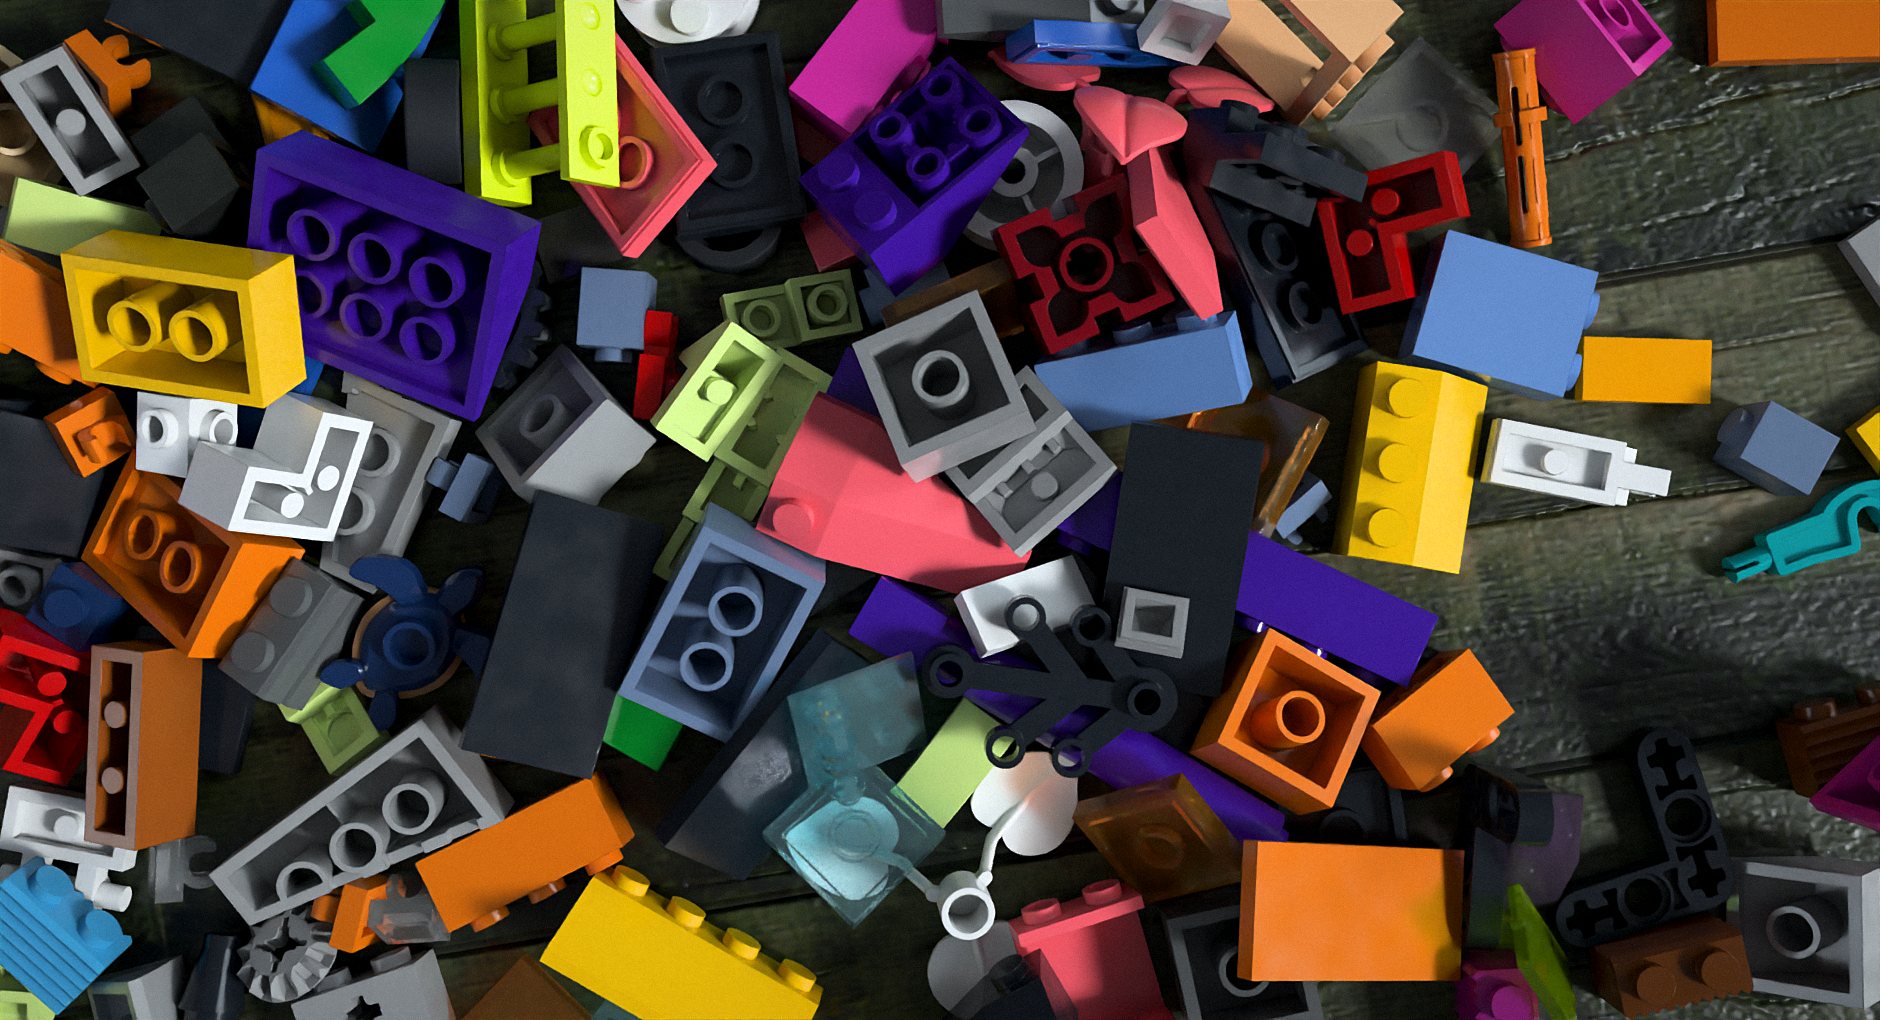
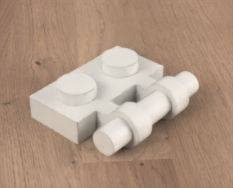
M28 782L10 785L0 834V849L21 852L23 854L20 866L4 863L0 867V883L35 856L44 857L45 864L53 866V859L78 863L77 875H68L72 884H74V890L83 892L84 900L93 901L94 909L102 910L104 908L123 912L130 903L132 889L129 886L111 883L110 878L107 876L108 869L123 872L133 868L137 851L84 841L85 793Z

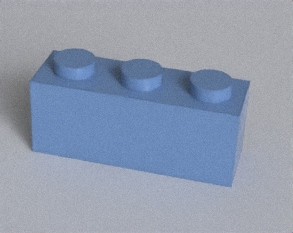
M1189 309L1175 316L1176 323L1153 328L1149 319L1131 321L1114 327L1112 329L1113 336L1091 341L1088 338L1054 354L1049 355L1045 353L1034 364L1036 376L1068 410L1086 433L1130 425L1131 419L1151 421L1244 403L1253 386L1235 310L1215 314L1201 320L1200 317L1197 318L1193 311Z

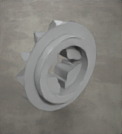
M304 903L268 918L261 926H249L252 938L248 945L236 950L242 960V968L236 975L245 983L249 992L257 998L273 1003L287 1002L299 998L312 990L330 970L338 949L328 946L334 923L320 921L311 917L313 905ZM289 937L302 945L296 946L295 950L286 951L282 961L272 954V951H275L276 948L286 946Z

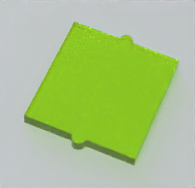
M1520 883L1507 887L1511 913L1509 923L1513 930L1517 967L1552 1020H1577L1575 1008L1577 1002L1572 990L1567 956Z

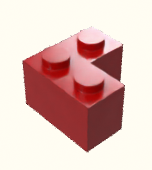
M1442 150L1363 173L1368 175L1369 178L1362 202H1316L1342 315L1421 296L1407 233L1471 216L1457 153Z
M0 607V702L5 703L0 712V766L2 770L66 787L88 750L91 651L79 653L27 620L25 615Z

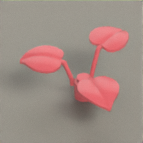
M1006 45L988 51L987 60L993 59L1002 71L1025 85L1048 91H1067L1072 89L1075 92L1073 103L1082 117V136L1079 146L1081 150L1086 152L1083 161L1084 179L1082 190L1122 173L1129 186L1127 169L1129 161L1146 150L1174 142L1184 136L1188 126L1187 121L1175 110V107L1180 104L1190 102L1197 109L1219 107L1221 100L1230 99L1251 104L1260 110L1259 113L1271 111L1275 106V102L1265 97L1245 80L1214 67L1189 65L1171 70L1168 83L1175 90L1170 92L1163 103L1148 97H1134L1131 94H1124L1108 87L1091 86L1088 82L1097 81L1100 77L1101 70L1096 66L1012 64L1011 61H1007Z

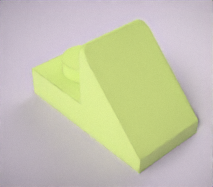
M727 319L682 351L678 358L688 369L650 420L657 430L706 462H708L783 358L730 319Z

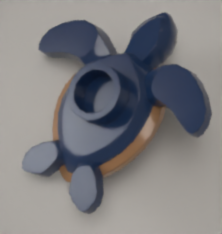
M382 553L365 554L356 559L350 567L349 574L357 580L383 589L389 596L372 606L361 619L352 646V658L335 659L327 663L320 674V680L329 686L339 689L356 683L357 688L362 694L373 698L368 713L376 729L383 731L396 722L399 715L400 699L416 697L439 688L452 677L462 659L471 667L478 680L492 633L484 628L467 623L464 612L472 609L485 593L487 573L482 566H465L451 573L441 583L440 589L427 587L420 570L408 559Z

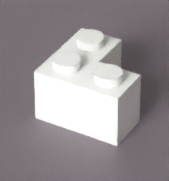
M288 391L267 406L253 449L198 440L178 504L229 531L333 542L374 422L323 398Z

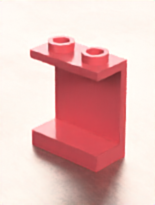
M1117 879L1098 881L1082 889V897L1060 904L1058 899L1055 898L1039 900L1021 909L1022 916L1008 920L1017 954L1023 957L1041 948L1077 1008L1078 1020H1177L1164 1005L1137 910L1145 908L1142 895L1128 882L1120 884Z

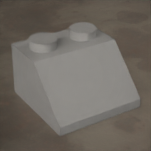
M563 343L475 432L513 491L529 504L532 502L535 489L597 506L601 497L627 470L635 467L641 461L645 452L657 441L641 420L632 418L633 411Z
M1823 856L1730 857L1736 882L1732 894L1726 900V922L1728 925L1732 924L1733 928L1738 927L1742 935L1754 985L1752 990L1862 1010L1880 1001V863Z

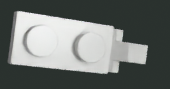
M1497 418L1493 419L1491 423L1480 482L1602 506H1626L1629 493L1656 497V495L1667 496L1671 471L1635 464L1637 449L1626 447V442Z

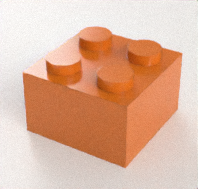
M1269 627L1239 642L1224 675L1220 698L1214 697L1189 753L1297 815L1329 809L1334 805L1381 691Z

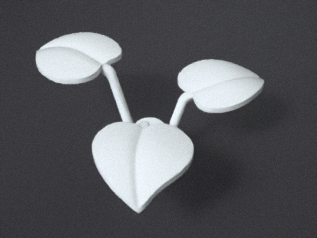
M1046 750L1025 751L1023 760L1017 766L1010 769H1001L994 766L972 793L970 801L974 816L981 823L992 828L985 838L979 870L976 873L969 871L951 873L939 885L932 884L901 856L891 854L898 842L897 824L893 816L882 804L867 797L847 796L827 803L789 830L786 836V845L793 861L801 872L820 889L837 898L849 901H864L877 897L887 885L888 866H892L923 891L927 900L937 902L943 925L950 934L940 940L933 949L928 962L927 976L934 996L943 1007L950 1011L989 973L990 969L997 962L1007 956L1017 954L1008 921L994 920L995 908L986 887L993 879L991 869L998 840L1002 837L1004 843L1011 851L1024 856L1045 854L1057 848L1070 833L1075 822L1078 808V777L1066 778L1058 774L1050 762L1049 751ZM1058 756V762L1061 765H1075L1063 756Z

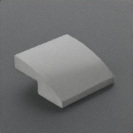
M1027 365L1015 375V378L1037 431L945 470V473L965 497L976 506L1012 551L1020 558L1120 472Z

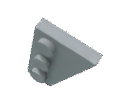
M344 371L341 392L347 393L346 409L374 423L333 542L323 541L320 569L371 594L385 595L386 592L383 589L353 578L349 574L350 567L356 559L365 554L382 553L399 557L403 556L434 487L425 478L436 457L446 460L462 422L422 403L404 399L402 394L394 390H385L374 382Z

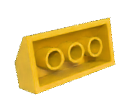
M617 865L615 869L608 867L592 877L539 960L642 1020H812L824 989L815 983L816 976L803 965L789 959H784L782 963L775 961L759 951L761 948L759 942L747 933L735 928H728L724 932L704 920L706 914L700 907L678 896H673L671 900H668L648 888L650 881L644 875L624 865Z

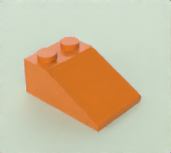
M133 448L83 551L81 559L186 657L223 659L271 588L278 582V578L293 556L301 559L305 549L291 537L226 530L178 504L186 478L137 470L136 448Z

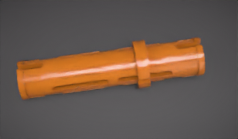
M1536 47L1492 54L1493 61H1495L1499 112L1493 114L1494 127H1501L1505 188L1511 234L1509 242L1510 247L1516 249L1544 246L1553 242L1552 235H1550L1546 189L1547 179L1541 121L1547 120L1546 106H1539L1535 64Z

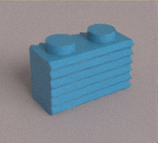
M35 856L0 883V965L56 1015H59L132 944L131 936L123 935L122 928L111 914L100 909H94L93 901L84 900L83 892L74 890V884H72L68 875L57 867L46 865L44 857Z

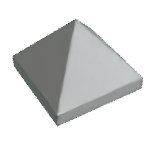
M1124 586L1115 646L1181 659L1190 599Z

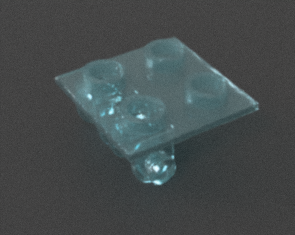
M911 650L787 696L809 790L824 785L829 796L840 805L852 806L861 799L866 790V781L861 770L928 745L914 657Z

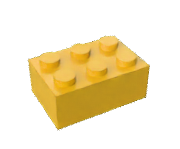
M114 229L60 253L82 380L264 409L307 379L293 255Z

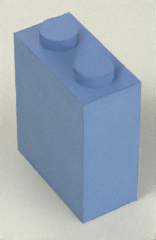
M1448 229L1430 241L1418 283L1421 296L1414 297L1396 361L1425 369L1443 371L1484 386L1540 402L1563 398L1565 390L1569 391L1576 383L1581 370L1582 356L1576 353L1582 330H1586L1592 324L1599 307L1600 295L1594 292L1599 272Z

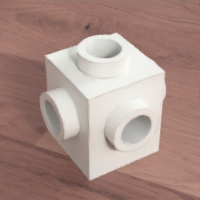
M138 391L136 469L186 478L198 440L236 446L238 404L155 391Z

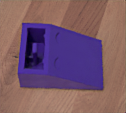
M949 56L798 180L825 223L896 298L948 255L1030 131L1026 124Z

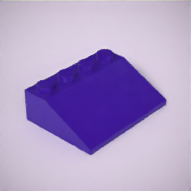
M300 130L257 149L246 248L293 255L305 356L474 422L481 415L528 289L542 222Z

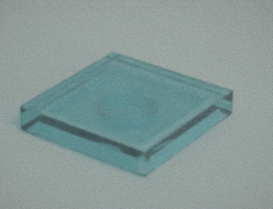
M856 745L845 753L763 831V839L853 929L945 839L946 831Z

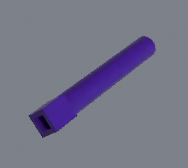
M883 575L879 579L848 634L913 673H916L917 669L921 671V663L925 653L932 646L941 642H954L963 646L969 652L972 661L1045 671L1010 649L980 659L964 621L952 615L951 609L903 580ZM945 661L937 668L936 677L943 683H953L961 675V666L954 661ZM971 688L961 695L1008 724L1043 700L1042 698ZM1083 704L1038 737L1036 741L1050 749L1052 742L1056 738L1065 734L1076 735L1108 708ZM1128 728L1091 756V764L1087 770L1089 773L1241 864L1243 858V839L1288 841L1289 832L1283 829L1285 815L1148 732L1143 733ZM1074 745L1064 747L1059 755L1074 764H1077L1082 754L1081 749Z

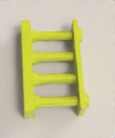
M459 0L465 193L501 206L517 208L532 205L531 176L559 170L562 180L605 188L620 187L614 0H555V12L526 20V0ZM556 40L557 77L528 85L527 48ZM558 105L559 143L530 149V127L526 123L529 112Z

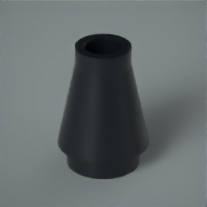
M205 932L202 948L178 1005V1008L184 1010L182 1020H237L238 1013L246 1011L244 982L236 975L242 968V960L236 950L243 947L245 935L228 932Z

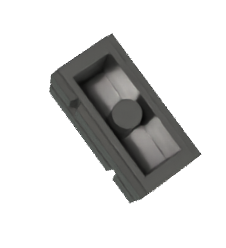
M293 556L278 578V582L271 588L218 667L259 698L302 711L322 682L320 674L327 663L339 657L356 632L361 619L375 603L340 578Z

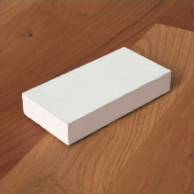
M1073 555L961 591L954 599L980 659L1027 643L1024 637H1019L1011 632L1004 620V610L1007 603L1018 595L1032 596L1041 603L1046 612V623L1053 633L1069 628L1070 617L1078 607L1086 604L1095 605ZM1029 604L1017 607L1013 613L1014 624L1021 628L1031 626L1037 617L1035 607ZM1097 614L1084 616L1079 624L1091 620Z

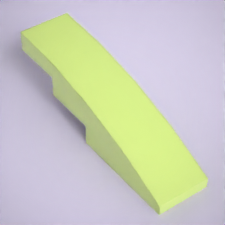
M778 347L776 352L783 358L713 454L715 460L682 512L683 519L654 565L653 574L668 582L709 501L754 523L757 522L775 476L818 391L826 394L833 379L832 376L784 348Z

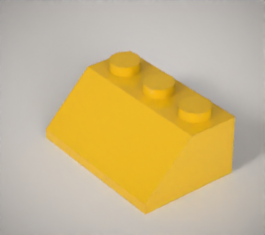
M1380 361L1360 368L1331 554L1459 574L1488 390L1487 386L1443 371Z

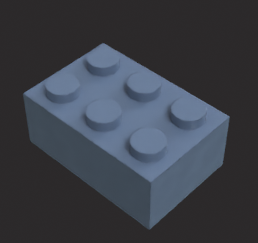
M709 501L626 662L617 694L727 743L767 693L826 584V559L815 557L755 529L756 523Z

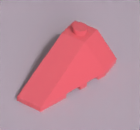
M818 391L775 476L755 528L815 557L955 594L1022 572L1032 553V550H1029L1021 558L1016 555L971 501L964 500L939 478L941 472L915 483L900 465L885 425L880 418L821 391Z

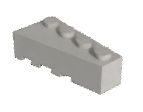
M437 703L236 850L209 874V877L251 926L326 895L341 885L361 877L365 879L388 869L390 865L421 852L428 853L451 843L453 839L477 829L481 831L503 822L516 801L478 753L461 750L458 747L462 733L439 703Z

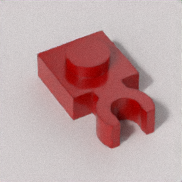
M647 310L644 326L645 346L644 353L639 356L632 418L650 422L683 376L682 373H675L676 362L673 361L679 328V317L674 316V313Z

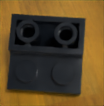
M1221 100L1219 107L1191 109L1187 121L1188 126L1184 135L1183 155L1186 169L1191 178L1197 183L1303 227L1310 226L1316 202H1362L1369 176L1343 165L1345 155L1308 141L1309 132L1306 129L1285 122H1265L1258 118L1260 110L1257 107L1237 100Z

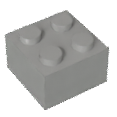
M977 289L852 344L900 465L915 483L1037 431Z

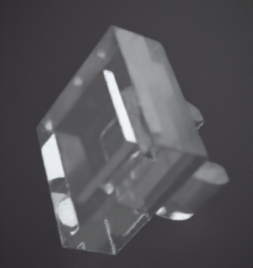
M194 836L186 841L185 838L149 847L148 892L155 904L183 902L184 883L195 889H203L215 884L209 877L212 871L193 872L189 870V861L196 853L216 851L217 843L212 838Z
M393 874L389 877L386 885L388 899L370 901L367 926L387 945L450 941L451 932H448L423 879L421 891L414 897L405 898L407 890L406 881L399 874Z

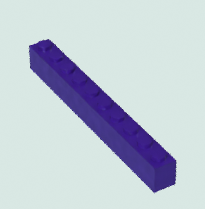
M847 347L826 394L882 420L856 353L853 349ZM942 471L940 476L944 478L943 481L964 500L969 501L945 471ZM1120 471L1055 528L1060 531L1056 543L1091 558L1095 547L1110 554L1123 472ZM1250 531L1233 624L1255 634L1269 627L1293 637L1292 641L1325 660L1328 654L1350 663L1351 665L1347 671L1349 674L1380 691L1383 690L1386 681L1407 688L1439 616Z

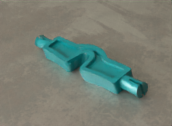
M1858 480L1838 486L1825 494L1815 504L1810 513L1757 533L1754 536L1756 547L1722 559V567L1731 569L1725 571V575L1733 583H1737L1744 578L1765 570L1771 575L1785 576L1813 564L1857 553L1861 548L1857 524V514L1860 509L1864 508L1880 533V480Z

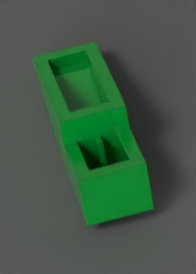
M445 0L350 1L345 5V8L360 25L361 29L311 65V68L345 109L360 105L390 79L417 48L442 9Z

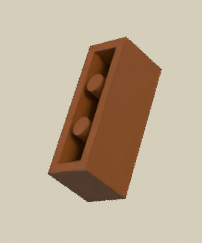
M153 637L92 645L84 826L85 842L137 851L195 835L203 658L186 657L168 639Z

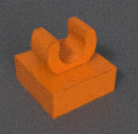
M85 29L65 39L64 43L113 118L117 120L132 112L131 89L141 88L150 81V62L146 58L137 61L133 65H122L117 62L129 55V42L124 35L111 36L101 45Z
M103 386L43 417L71 471L82 477L92 474L132 451L133 448H136L137 436L115 392Z
M377 873L365 879L361 877L334 888L331 893L314 899L310 916L320 921L334 923L328 946L354 953L381 941L398 879Z

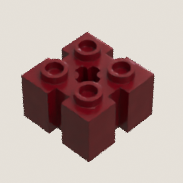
M1123 173L1063 198L1062 202L1068 214L1064 217L1053 220L1050 210L1046 206L989 231L1009 279L1027 277L1035 298L1025 301L1020 305L1037 346L1042 353L1051 355L1099 334L1100 331L1094 317L1107 311L1112 321L1127 322L1175 301L1160 264L1150 250L1137 253L1129 231L1134 229L1130 188ZM1074 248L1079 255L1091 254L1093 257L1094 267L1086 270L1090 278L1084 283L1079 276H1069L1066 262L1071 261L1069 254Z

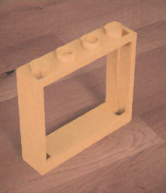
M1227 0L1231 20L1212 46L1253 87L1265 97L1275 102L1274 109L1288 123L1300 126L1310 115L1320 123L1360 82L1362 77L1378 62V59L1395 43L1386 32L1404 13L1393 0H1279L1332 53L1326 62L1323 63L1261 0Z

